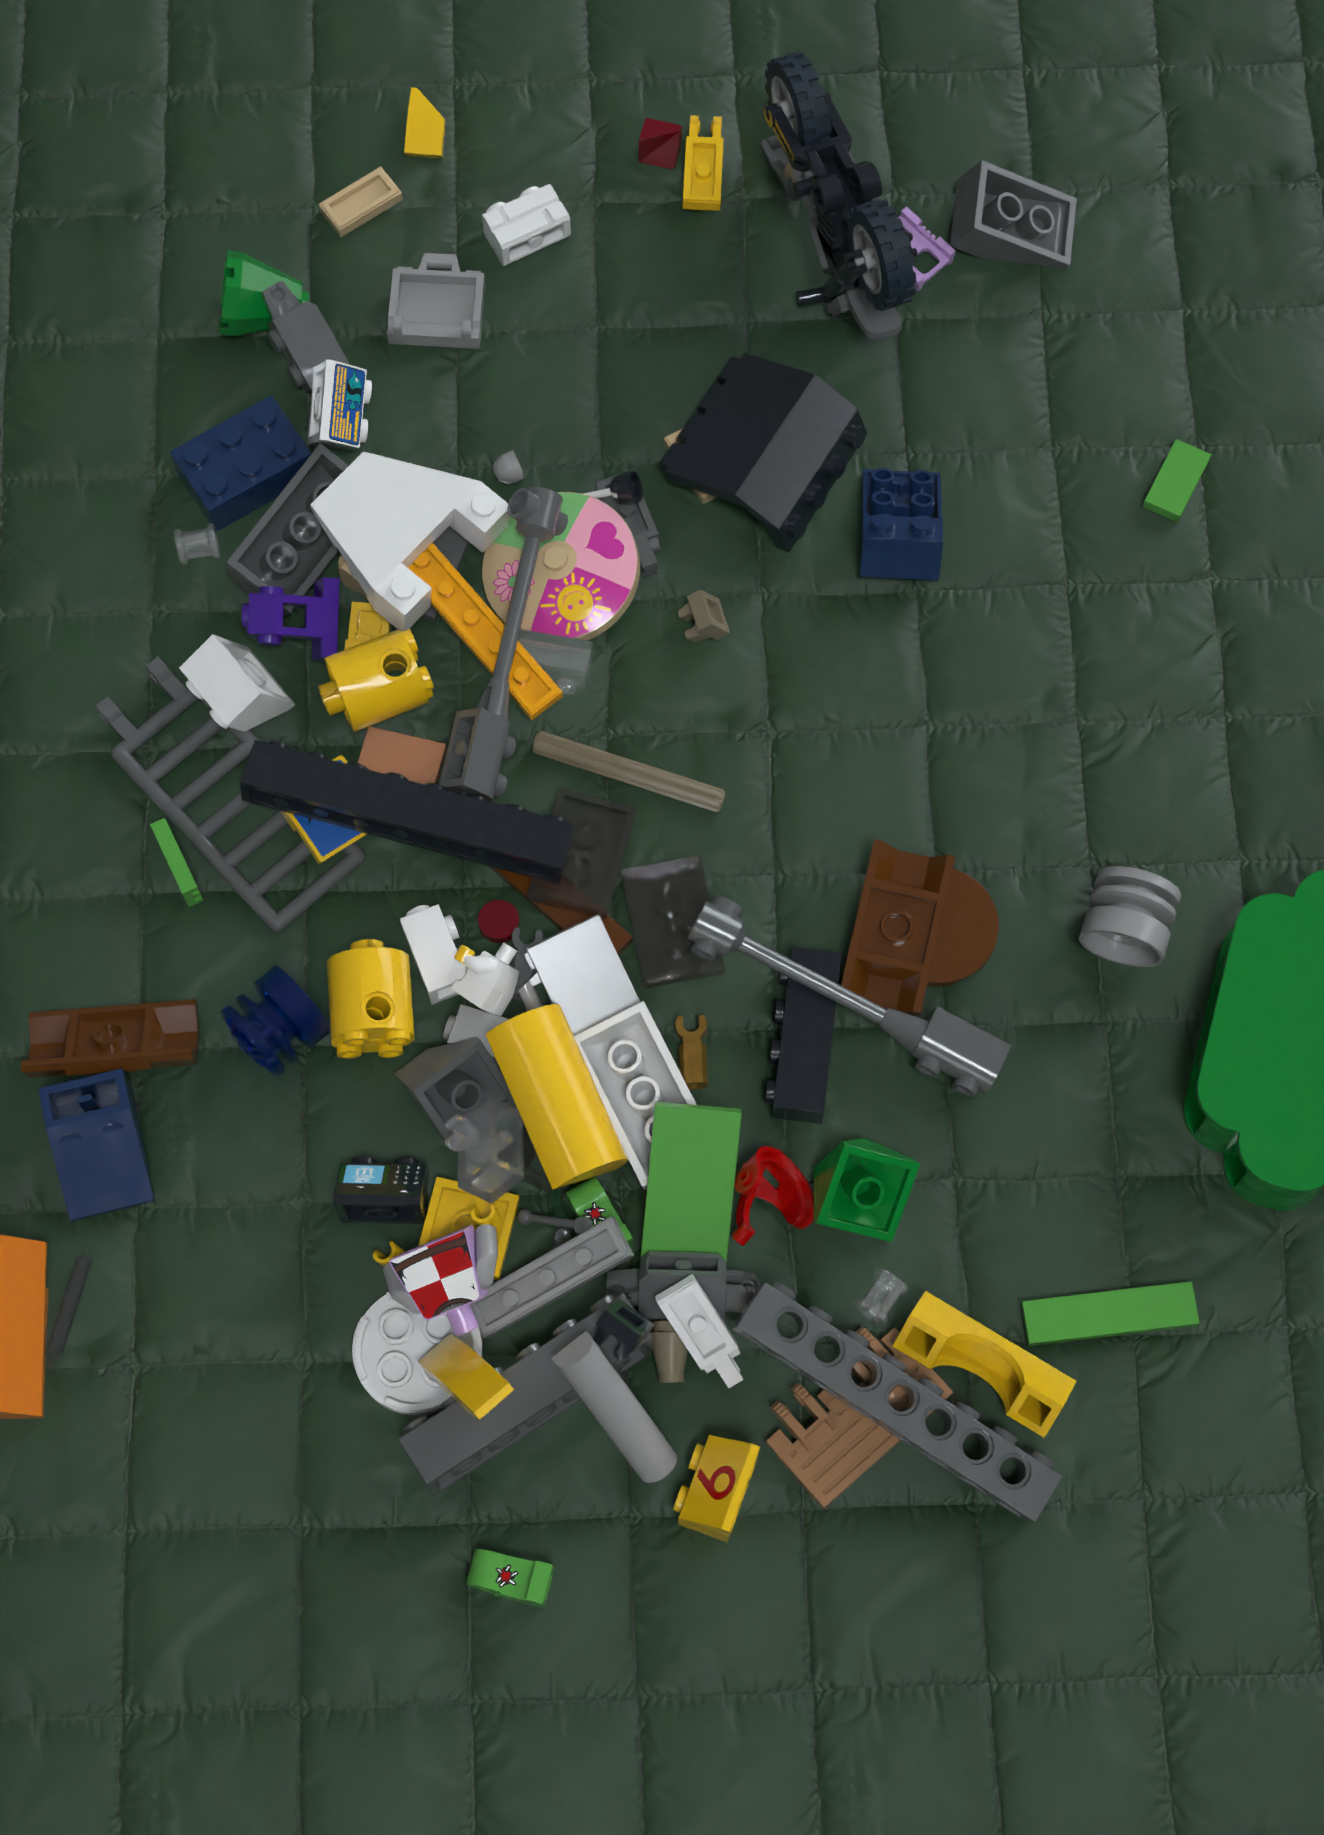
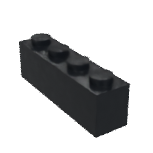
M792 947L791 960L838 984L842 953ZM780 973L779 984L787 985L785 1000L777 999L774 1024L782 1025L781 1040H772L770 1064H777L778 1068L776 1080L768 1079L765 1104L773 1105L772 1118L822 1124L836 1002Z

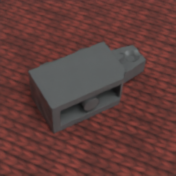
M283 280L261 292L271 319L267 323L270 331L267 332V337L277 353H284L290 366L286 367L287 373L297 388L302 386L305 392L312 390L314 367L325 360H335L349 364L316 304L309 302L301 304Z

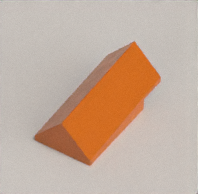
M0 1235V1419L43 1418L49 1289L46 1287L48 1244L43 1241Z

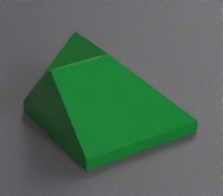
M867 1138L840 1142L814 1166L813 1221L816 1224L892 1242L920 1163Z

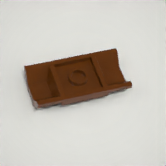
M874 839L841 986L885 1009H895L912 1016L921 1015L955 856H923L897 850L882 840Z
M196 999L30 1012L28 1017L30 1050L28 1060L21 1061V1070L28 1078L81 1074L92 1075L117 1069L132 1072L151 1069L152 1065L155 1068L197 1065L200 1037Z

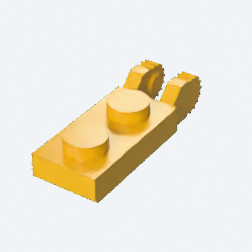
M690 115L689 136H686L683 209L720 211L724 138H721L722 117L714 116L711 122V134L713 137H698L700 133L699 116Z

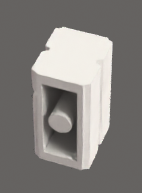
M551 184L541 188L536 186L530 187L523 191L519 198L506 204L504 202H497L491 205L486 213L482 214L484 235L492 249H494L502 266L571 236L569 214L562 202L559 201Z

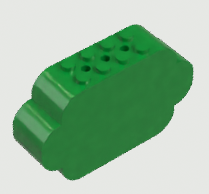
M1324 870L1317 871L1305 878L1297 888L1294 897L1276 893L1264 894L1249 901L1238 914L1234 927L1228 932L1220 948L1183 1103L1184 1121L1193 1138L1204 1147L1224 1154V1174L1235 1193L1250 1203L1278 1211H1290L1301 1208L1311 1202L1324 1188Z

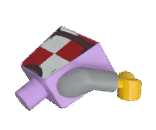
M490 1203L491 1212L484 1219H481V1213L476 1206L471 1209L470 1215L477 1225L476 1230H474L473 1225H470L406 1252L396 1243L390 1241L389 1245L392 1250L387 1258L384 1253L378 1249L375 1250L373 1258L384 1267L383 1275L391 1298L413 1314L422 1315L426 1321L446 1313L455 1336L479 1327L470 1303L482 1299L488 1294V1287L494 1280L498 1256L496 1228L501 1223V1216L495 1205Z

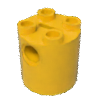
M397 629L324 658L331 681L318 686V690L329 716L343 711L351 730L356 732L429 703V698L434 697L432 692L434 686L426 666L420 668L417 666L418 656L416 652H418V647L410 629L403 632ZM392 670H399L404 674L392 677L387 673Z
M365 939L355 941L350 945V950L332 955L326 961L332 1046L337 1048V1056L339 1058H356L361 1056L362 1053L378 1052V1056L383 1058L403 1055V1046L409 1045L415 1040L409 955L402 950L384 947L383 942L380 940Z

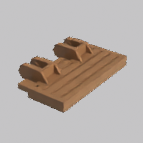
M861 1327L856 1331V1333L870 1342L867 1347L868 1350L881 1358L884 1353L891 1355L869 1330ZM895 1327L881 1339V1342L893 1354L892 1356L907 1366L904 1371L905 1374L919 1382L921 1377L933 1382L944 1391L941 1397L945 1400L952 1396L953 1391L933 1369L925 1367L892 1347L899 1335V1331ZM857 1362L852 1367L851 1372L861 1382L858 1386L865 1387L870 1382L871 1372L862 1362ZM797 1383L790 1389L793 1397L815 1419V1422L805 1430L787 1406L777 1401L770 1408L786 1429L794 1436L796 1441L792 1443L779 1429L766 1440V1444L824 1510L901 1440L823 1390L817 1395V1399L829 1411L827 1413L801 1384ZM894 1386L889 1392L888 1401L893 1409L902 1411L907 1405L908 1397L904 1389ZM932 1410L931 1412H929L928 1415H927V1417H928L930 1414H932L935 1410Z

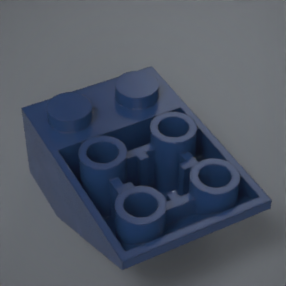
M886 468L875 470L863 469L860 577L939 580L943 549L940 473H932L925 470L910 472L891 471Z
M123 1069L38 1088L45 1127L71 1222L155 1201L132 1085Z

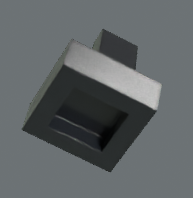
M618 1299L607 1307L596 1323L598 1327L593 1339L598 1345H601L609 1338V1335L617 1338L620 1342V1347L614 1356L622 1361L647 1338L655 1324Z

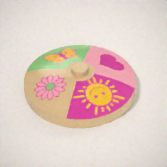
M557 492L563 498L561 512L568 516V524L562 534L540 543L519 633L520 637L528 641L547 646H567L590 640L615 624L625 613L634 598L640 578V556L633 534L624 519L612 507L589 495L574 492ZM512 517L509 518V526L485 550L482 565V580L487 599L504 625L525 538L516 531L517 520Z

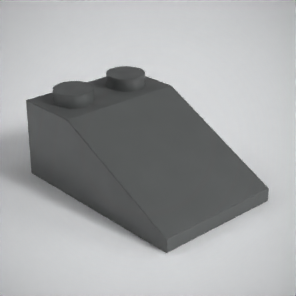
M982 160L957 180L950 246L982 259L1067 268L1071 262L1077 198Z

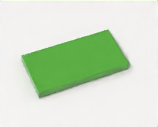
M655 1102L640 1258L648 1251L718 1253L727 1262L741 1109Z

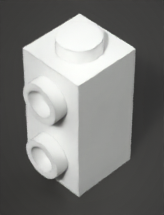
M439 904L432 907L421 905L411 909L405 917L400 918V922L431 1005L459 995L451 987L456 979L462 980L467 973L468 967L454 958L457 949L453 940L459 938V934L452 916L443 917Z

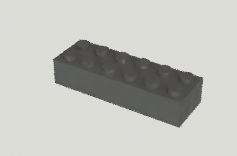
M624 1293L615 1299L612 1295L602 1298L590 1308L592 1314L578 1323L575 1319L565 1322L553 1332L555 1338L540 1347L538 1343L528 1346L516 1356L518 1362L503 1371L501 1367L495 1368L510 1383L514 1390L480 1420L464 1411L454 1397L451 1396L441 1404L443 1411L429 1420L426 1415L421 1416L403 1429L405 1435L399 1438V1441L433 1497L581 1401V1398L551 1358L585 1331L594 1338L598 1327L596 1324L604 1310L618 1299L633 1308ZM649 1333L647 1338L622 1361L614 1356L620 1347L619 1340L614 1336L609 1335V1338L598 1346L618 1374L621 1375L653 1354V1337Z

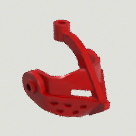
M771 1146L759 1148L741 1166L742 1169L737 1174L734 1184L735 1190L742 1195L736 1212L738 1228L732 1233V1237L742 1246L756 1233L753 1227L750 1226L749 1212L754 1197L773 1203L782 1212L787 1222L797 1229L807 1228L812 1223L814 1217V1193L799 1168L779 1149ZM765 1169L779 1182L777 1188H774L763 1176Z

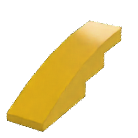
M451 1333L418 1361L424 1371L434 1378L446 1393L453 1396L464 1411L479 1420L514 1390L510 1383L488 1362Z

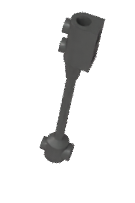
M542 487L520 488L512 495L508 503V515L517 520L515 529L525 538L493 677L490 678L477 708L456 712L439 783L448 791L462 795L468 793L478 794L489 802H492L493 798H498L504 793L507 786V778L499 773L502 759H509L516 748L515 738L508 735L511 725L509 721L510 683L508 680L540 543L562 534L568 524V516L561 512L562 496L550 489Z
M715 895L710 903L706 901L687 936V939L694 942L691 948L692 952L700 958L714 961L717 954L725 958L738 950L876 1022L878 1027L910 1052V1055L918 1059L915 1068L919 1072L929 1077L937 1078L942 1071L956 1078L952 1085L956 1091L969 1097H975L978 1090L985 1094L993 1085L1012 1045L938 1006L927 1015L925 1020L895 1009H885L745 936L744 920L740 919L743 909L734 901Z

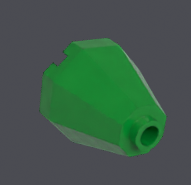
M227 250L220 304L222 316H219V334L237 336L270 329L267 323L271 319L261 292L279 281H284L301 304L309 302V292L302 291V281L243 252Z

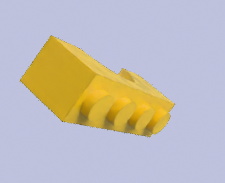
M927 1291L924 1292L892 1346L929 1369L949 1365L966 1369L988 1382L999 1394L1008 1417L1045 1438L1061 1412L1076 1383V1380Z

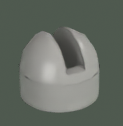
M514 450L506 452L496 459L493 470L500 482L513 484L525 479Z

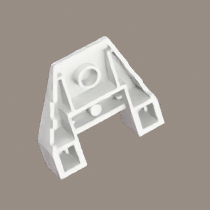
M364 451L310 504L311 510L334 547L338 548L348 564V569L354 579L358 580L365 591L367 600L372 608L402 632L410 629L430 608L432 588L408 569L419 555L449 526L483 553L509 526L510 518L507 511L508 503L481 481Z

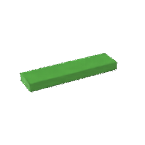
M1192 1281L1028 1300L1021 1303L1027 1346L1196 1327L1200 1324Z

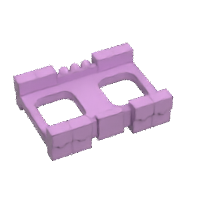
M906 206L901 210V215L898 218L903 223V230L912 234L911 247L917 249L918 255L924 251L929 252L939 262L926 274L921 273L913 266V271L916 273V283H914V286L918 292L927 281L947 264L950 265L953 262L956 250L941 237L935 240L936 236L934 234L931 235L930 230H926V227L922 226V220Z

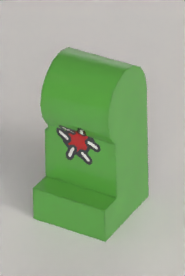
M596 1177L564 1192L576 1219L588 1217L592 1222V1227L610 1217L616 1218L630 1248H633V1238L625 1224L622 1223Z
M475 1549L465 1585L493 1593L497 1597L544 1609L555 1569L554 1565L550 1563L530 1561L493 1551Z

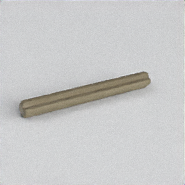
M539 731L533 741V752L537 755L714 812L721 810L725 800V791L721 788L544 731Z

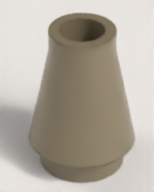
M653 1321L655 1325L653 1332H650L653 1337V1354L658 1371V1383L684 1382L688 1349L669 1321Z

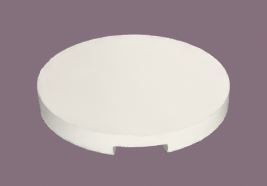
M387 1292L361 1317L354 1333L352 1357L356 1374L361 1384L375 1401L391 1411L405 1415H428L443 1410L441 1404L451 1395L446 1393L439 1383L424 1371L418 1361L450 1333L455 1336L446 1313L426 1321L422 1315L413 1314L396 1302ZM479 1327L456 1336L482 1357L483 1345Z

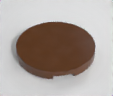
M954 868L951 874L927 983L929 987L955 985V983L975 974L990 959L998 938V914L989 893L973 877Z

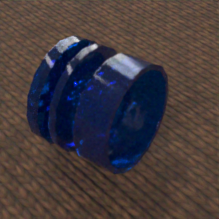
M273 965L253 982L257 994L261 998L258 1004L244 994H239L235 999L245 1013L244 1016L230 1005H226L219 1012L229 1028L230 1035L244 1053L254 1063L265 1068L273 1076L279 1077L286 1070L276 1056L278 1052L291 1064H294L299 1060L294 1048L290 1044L294 1038L307 1048H312L331 1032V1028L324 1015L299 985L277 965Z

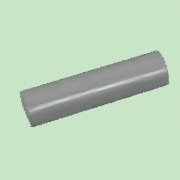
M587 1331L551 1358L642 1481L647 1483L659 1481L674 1469L677 1463L676 1452Z

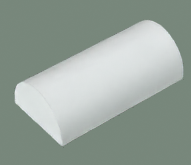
M642 1001L574 1037L622 1147L643 1189L647 1190L655 1102L697 1104L645 1002Z

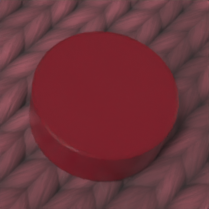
M504 900L488 902L481 908L478 915L479 930L485 939L493 943H505L511 940L515 927L519 928L520 926L516 908Z

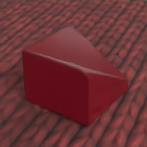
M645 118L639 137V162L667 169H675L682 148V126Z

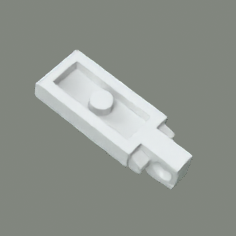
M693 1274L655 1296L659 1307L701 1370L704 1369L706 1373H709L716 1369L728 1388L744 1380L739 1372L740 1368L733 1359L740 1354L737 1342Z

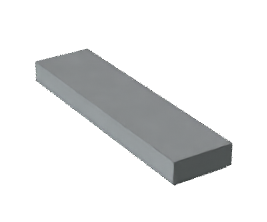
M610 1217L490 1285L488 1287V1294L482 1299L470 1303L482 1337L485 1339L491 1338L634 1257L616 1218Z

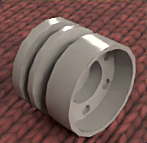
M1112 866L1099 870L1094 883L1095 889H1093L1090 897L1093 908L1088 909L1078 939L1081 945L1103 959L1122 965L1154 967L1162 964L1171 936L1167 926L1172 925L1177 914L1175 910L1180 903L1182 895L1179 888L1155 873L1138 868Z

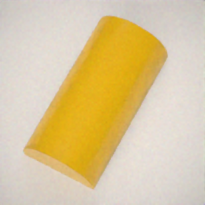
M559 1004L538 1007L517 1015L485 1034L552 1190L614 1171L628 1161Z

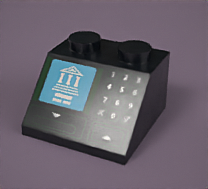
M355 1157L352 1158L351 1163H340L333 1194V1204L341 1222L424 1224L428 1208L429 1173L427 1166L419 1164V1160L412 1158H398L394 1160V1164H379L374 1158Z

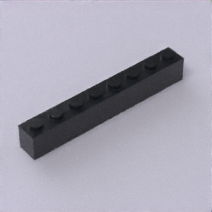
M258 740L254 741L240 781L242 801L559 885L573 840L575 824L568 823L560 816L534 814L515 804H506L505 806L487 801V799L478 794L468 793L462 795L448 791L444 786L436 783L424 785L409 781L405 776L398 773L389 772L383 774L371 771L360 763L347 762L345 764L337 762L314 751L307 753L289 749L286 745L277 741H268L267 743Z

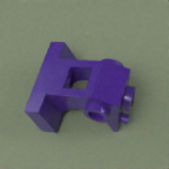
M323 577L314 581V597L283 594L284 588L259 587V593H249V603H243V628H246L247 633L257 640V644L282 645V638L312 641L311 661L324 662L325 657L337 653L340 578ZM283 606L305 607L304 628L283 627Z

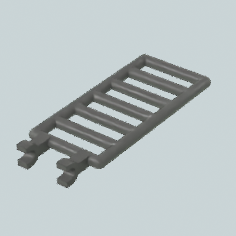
M157 656L146 665V669L151 673L149 675L150 679L172 699L162 709L136 729L108 696L95 706L101 713L99 715L100 718L122 739L121 742L114 746L111 755L272 931L279 932L363 863L366 854L356 842L341 851L346 856L279 912H276L262 895L311 855L304 841L300 842L251 884L238 871L236 866L288 824L282 812L278 810L224 855L209 838L252 803L242 801L241 792H239L199 826L183 811L249 757L254 741H260V739L250 729L244 732L228 727L227 729L240 743L173 798L157 782L222 730L223 727L216 723L212 717L209 718L146 770L132 756L135 750L199 700L173 675L167 665ZM205 699L201 700L210 710L212 709Z

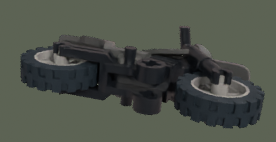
M801 51L771 59L766 64L768 68L765 69V77L767 79L765 91L769 99H767L768 106H764L763 111L768 126L773 129L775 135L762 140L761 145L770 161V165L789 197L794 201L802 199L810 216H813V219L809 220L812 239L823 272L831 276L824 283L823 287L796 291L798 306L822 302L829 303L826 308L828 314L832 313V317L851 311L866 337L880 340L894 336L902 329V319L894 307L911 302L913 300L912 296L916 292L914 283H916V273L913 271V266L915 265L914 258L917 257L918 252L916 248L911 247L912 234H904L903 223L900 218L897 219L894 207L892 205L889 206L887 200L878 199L882 196V184L875 165L867 161L855 164V159L850 152L852 137L835 108L830 93H825L823 86L819 85V76L816 70L812 69L810 59L805 57Z

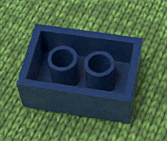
M270 395L171 450L170 454L177 475L214 531L217 532L276 499L310 457L311 452L274 397Z

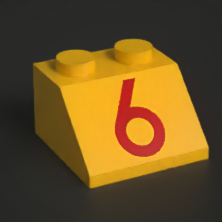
M712 1435L708 1436L705 1446L697 1443L688 1469L696 1471L690 1488L684 1485L681 1486L673 1508L674 1511L680 1513L678 1525L728 1543L757 1463L760 1446Z

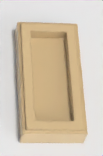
M380 166L318 205L321 214L341 238L403 200L402 192Z

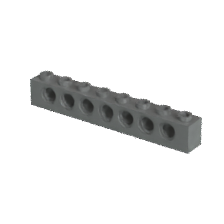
M774 1281L772 1285L764 1282L758 1286L732 1327L733 1331L1023 1521L1036 1522L1062 1478L1060 1474L1052 1470L1055 1464L1052 1460L1035 1450H1031L1030 1454H1027L1015 1446L1018 1439L1008 1431L998 1426H994L993 1430L989 1429L978 1421L981 1415L968 1405L958 1401L956 1406L943 1399L941 1395L944 1391L933 1382L923 1377L917 1382L905 1374L904 1371L907 1366L898 1359L886 1353L881 1358L868 1350L867 1347L870 1342L850 1329H847L845 1334L830 1325L833 1320L830 1315L813 1305H810L807 1310L794 1301L796 1294L783 1284ZM782 1314L791 1315L797 1322V1333L791 1339L783 1337L778 1332L777 1321ZM819 1338L829 1340L834 1346V1356L828 1363L820 1361L815 1356L814 1345ZM857 1362L866 1364L871 1371L870 1382L865 1387L855 1384L851 1377L852 1367ZM894 1386L904 1389L908 1397L907 1405L902 1411L893 1409L888 1401L889 1392ZM932 1410L938 1411L943 1416L945 1423L943 1431L937 1436L931 1434L925 1424L926 1417ZM970 1434L976 1436L981 1443V1452L974 1460L968 1458L963 1451L964 1439ZM1006 1459L1014 1461L1018 1468L1017 1478L1011 1484L1006 1483L1000 1475L1001 1464Z

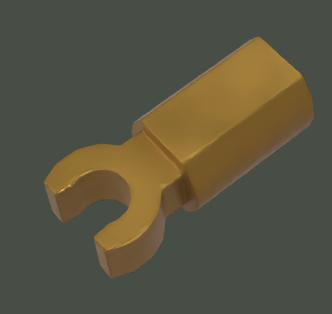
M699 1015V1027L691 1032L683 1027V1016H677L675 1022L676 1034L683 1042L678 1046L679 1071L689 1090L705 1089L708 1087L706 1044L701 1042L707 1032V1020L704 1015Z

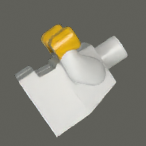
M503 942L495 956L486 951H483L480 956H474L475 952L472 949L461 945L454 958L466 965L468 969L461 981L456 979L451 989L488 1013L501 1016L513 998L519 976V971L509 965L517 950Z

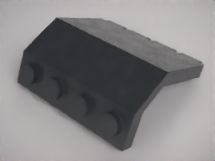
M745 353L741 359L736 357L729 359L716 378L719 384H712L697 406L699 413L691 415L677 436L679 443L674 442L660 461L659 467L666 473L671 482L740 504L767 526L776 548L790 552L797 540L804 535L807 525L817 509L821 508L825 503L827 494L836 480L844 474L846 465L856 449H859L864 443L867 430L858 408L816 374Z

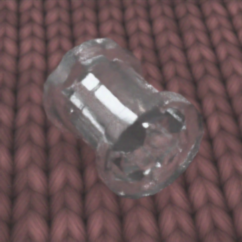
M214 523L207 524V528L182 532L181 529L174 530L176 548L181 565L187 564L189 559L211 555L214 559L221 558Z
M877 1268L873 1274L875 1280L863 1298H857L853 1305L871 1321L885 1326L889 1320L887 1314L898 1298L905 1296L909 1289L891 1273Z

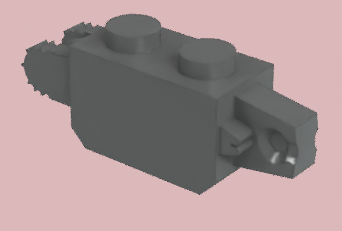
M648 1251L640 1258V1268L607 1271L606 1296L612 1295L615 1299L624 1293L632 1307H637L638 1313L645 1318H650L654 1321H667L668 1319L659 1307L655 1296L693 1274L721 1319L725 1321V1312H742L760 1282L758 1281L757 1274H753V1272L726 1270V1260L718 1253Z

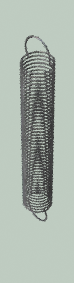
M76 1257L77 1259L74 1261L75 1265H73L74 1267L69 1278L71 1280L67 1284L68 1288L64 1292V1298L61 1303L62 1307H60L61 1309L58 1311L60 1313L56 1317L54 1325L56 1328L52 1330L54 1332H52L53 1334L49 1338L50 1342H48L49 1344L46 1349L48 1350L46 1351L47 1353L52 1354V1361L53 1354L62 1357L66 1340L61 1338H64L62 1337L65 1336L63 1334H66L64 1332H70L69 1330L75 1313L70 1311H73L71 1310L74 1309L72 1307L76 1308L79 1305V1299L84 1286H81L84 1284L80 1282H83L81 1280L84 1279L87 1280L92 1259L89 1261L85 1257Z

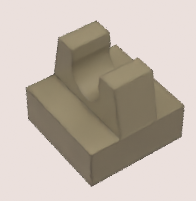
M701 589L687 596L689 602L678 610L680 619L687 622L692 619L695 620L694 626L684 632L687 640L692 642L708 638L719 640L730 634L719 598Z

